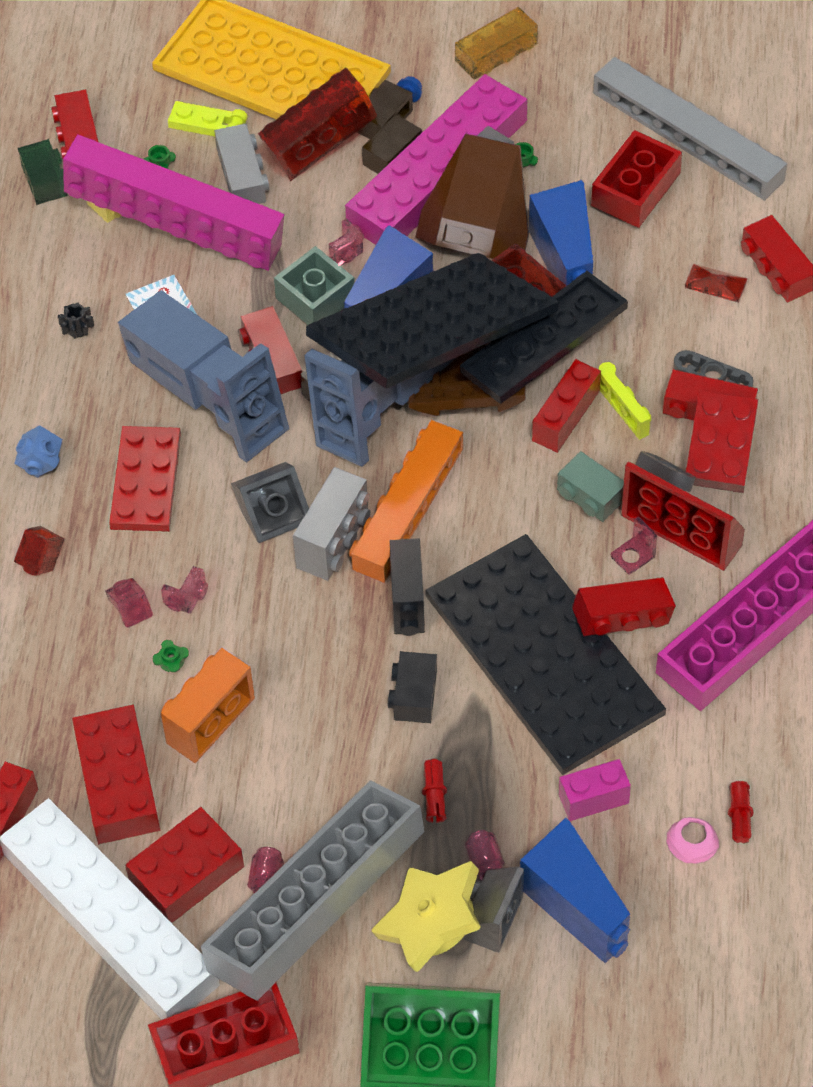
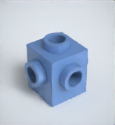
M40 425L23 434L16 447L17 456L14 464L37 478L49 471H53L60 460L58 455L63 439Z

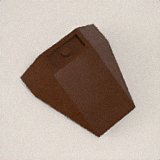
M466 133L421 210L416 238L436 246L469 254L480 253L491 259L523 263L529 238L521 147Z

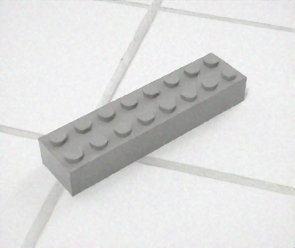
M370 780L201 945L207 972L258 1001L425 832L420 805Z

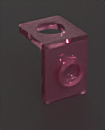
M640 517L635 518L633 538L612 551L611 558L628 575L632 574L655 558L656 533ZM633 550L639 554L640 558L634 563H628L623 560L622 554L625 551Z

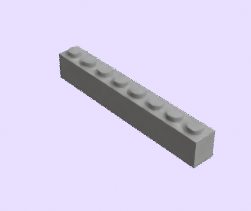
M614 57L594 75L593 94L765 201L785 182L787 163L780 157L771 154L759 144L739 134L735 129L724 125L714 116L703 112L693 103L687 102L674 94L670 89H666L656 83L652 78L635 70L628 63H624Z

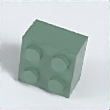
M316 246L274 277L276 299L307 325L343 309L344 301L355 283V279L350 273Z

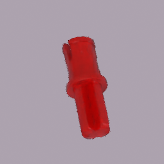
M434 758L424 762L425 787L422 789V794L426 797V821L433 823V817H436V823L446 820L444 795L447 793V787L443 783L442 762Z
M735 781L729 785L731 807L728 809V815L732 818V838L734 842L745 844L751 838V817L754 810L750 806V785L745 781Z

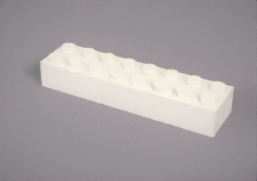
M49 798L0 836V844L4 856L161 1019L193 1009L220 986L219 979L207 972L203 955Z

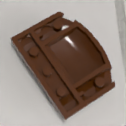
M482 345L458 356L441 372L438 370L428 384L425 382L419 388L417 394L414 392L409 397L408 405L410 409L434 416H440V410L497 406L498 412H501L526 400V385L500 404L465 377L460 371V365L486 346Z

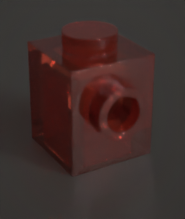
M42 526L25 529L14 562L23 566V570L26 573L35 576L53 571L65 538Z

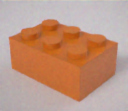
M222 647L215 655H210L196 676L188 678L182 687V691L174 699H169L163 706L161 718L166 743L196 763L255 699L251 667Z

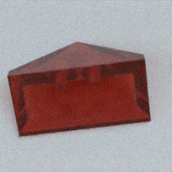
M693 264L685 283V288L739 303L748 278Z

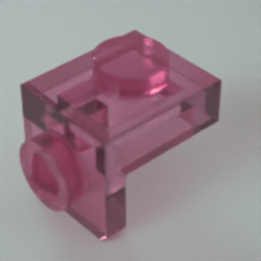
M347 218L342 221V236L329 243V256L340 266L353 261L356 256L363 253L364 234L357 225H353Z
M193 566L180 589L164 584L161 588L163 603L173 611H183L191 614L198 600H203L208 590L204 569Z
M133 578L120 580L113 587L105 590L108 600L119 611L123 624L127 628L153 616L145 591Z

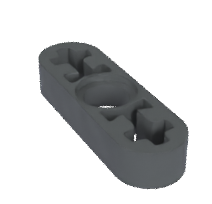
M683 350L677 353L674 358V370L707 377L705 374L708 371H717L721 375L718 380L726 381V377H729L730 379L727 382L743 383L745 386L753 387L754 380L748 372L696 352ZM687 362L691 363V365H688L687 367L682 366L685 365Z
M640 451L636 462L637 466L684 491L691 492L695 476L657 455Z

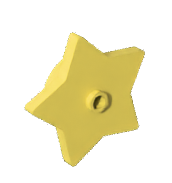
M472 861L439 875L409 868L399 902L372 928L371 932L380 940L401 944L408 964L415 972H418L432 956L448 951L464 935L480 929V924L474 914L473 904L470 899L479 869Z

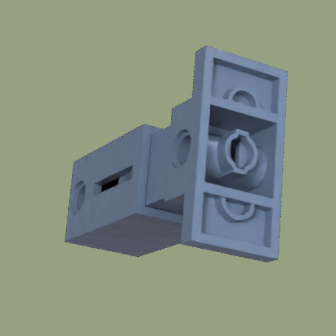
M162 290L118 321L130 362L195 410L203 405L215 414L218 427L234 438L238 456L246 463L289 430L269 348L262 343L247 352L243 357L231 349L228 336Z
M311 349L304 356L316 446L362 467L369 461L367 437L381 426L380 414L393 402L403 406L414 392L415 394L419 392V388L425 382L428 384L433 379V375L438 370L441 372L456 358L386 389L344 360L339 361Z

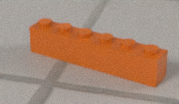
M434 420L430 421L426 429H421L417 436L415 448L413 451L409 450L404 458L403 468L400 473L396 472L390 482V490L387 495L380 497L373 518L369 517L363 527V535L360 540H355L350 548L349 556L352 558V570L385 583L391 573L389 540L411 539L463 450L462 431Z

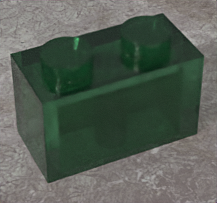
M49 139L17 148L21 167L36 205L68 196L64 192L63 168H60V164H62L58 148H52Z

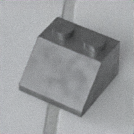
M287 462L231 483L240 510L258 543L297 528L309 509L296 470L293 465Z
M511 867L487 870L483 880L476 881L471 898L474 899L472 904L474 914L480 924V929L464 935L463 940L498 953L500 952L523 899L524 869Z

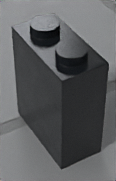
M420 538L389 540L394 634L412 636L417 633H425Z

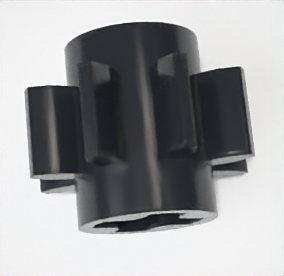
M79 302L64 306V314L58 315L62 334L68 333L74 339L84 335L87 336L88 327L94 326L90 307L84 308Z

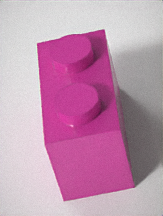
M620 759L559 777V797L569 821L629 804L631 785Z

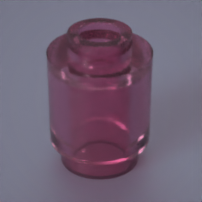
M479 830L472 833L465 842L470 861L479 869L478 876L480 880H483L487 870L503 868L505 862L494 833Z
M260 847L257 849L256 854L252 856L247 886L253 893L259 890L284 865L282 853L278 849Z

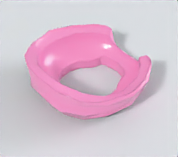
M682 818L674 823L667 832L666 842L670 852L677 859L685 863L705 862L713 857L719 849V839L715 830L708 822L700 818ZM690 822L705 826L706 838L701 843L692 844L683 839L681 831Z

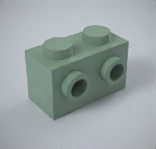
M582 451L558 473L557 490L565 499L572 500L581 506L589 516H595L604 522L622 504L624 481Z

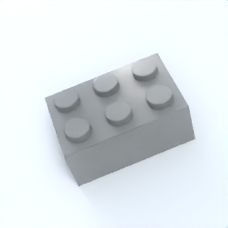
M336 467L332 469L293 534L297 569L329 581L334 571L338 572L344 560V553L347 548H351L353 542L357 539V531L360 526H364L366 520L370 517L371 510L368 509L370 494L367 492L366 479Z

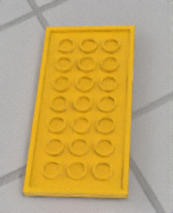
M201 0L152 62L153 70L336 144H340L355 123L354 114L358 106L363 105L370 97L373 89L378 88L391 73L390 64L226 0Z

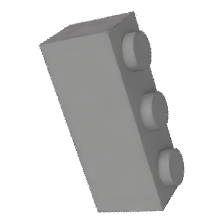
M247 124L214 130L216 148L229 193L258 204L266 202L265 191L269 190V182L266 174L261 175L260 170H263V162L260 153L255 154L254 151L257 150L254 133L249 134Z

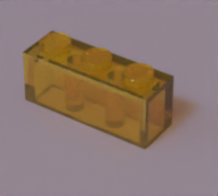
M517 7L455 42V61L475 80L538 44V25L521 8Z

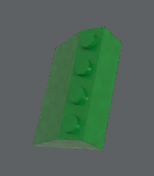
M367 983L365 986L360 1087H496L501 990Z

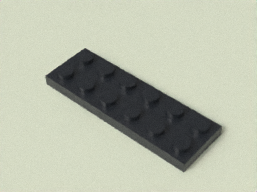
M586 271L552 296L559 301L558 312L493 340L460 365V371L489 396L502 404L628 308V300L589 271Z

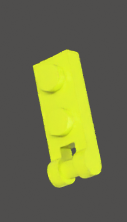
M175 101L168 118V127L215 137L214 130L245 124L248 115L240 109L227 111Z
M610 362L602 363L599 366V370H601L600 392L639 440L648 436L651 415L645 406L641 407L636 401L631 388L624 386L616 376L615 365Z

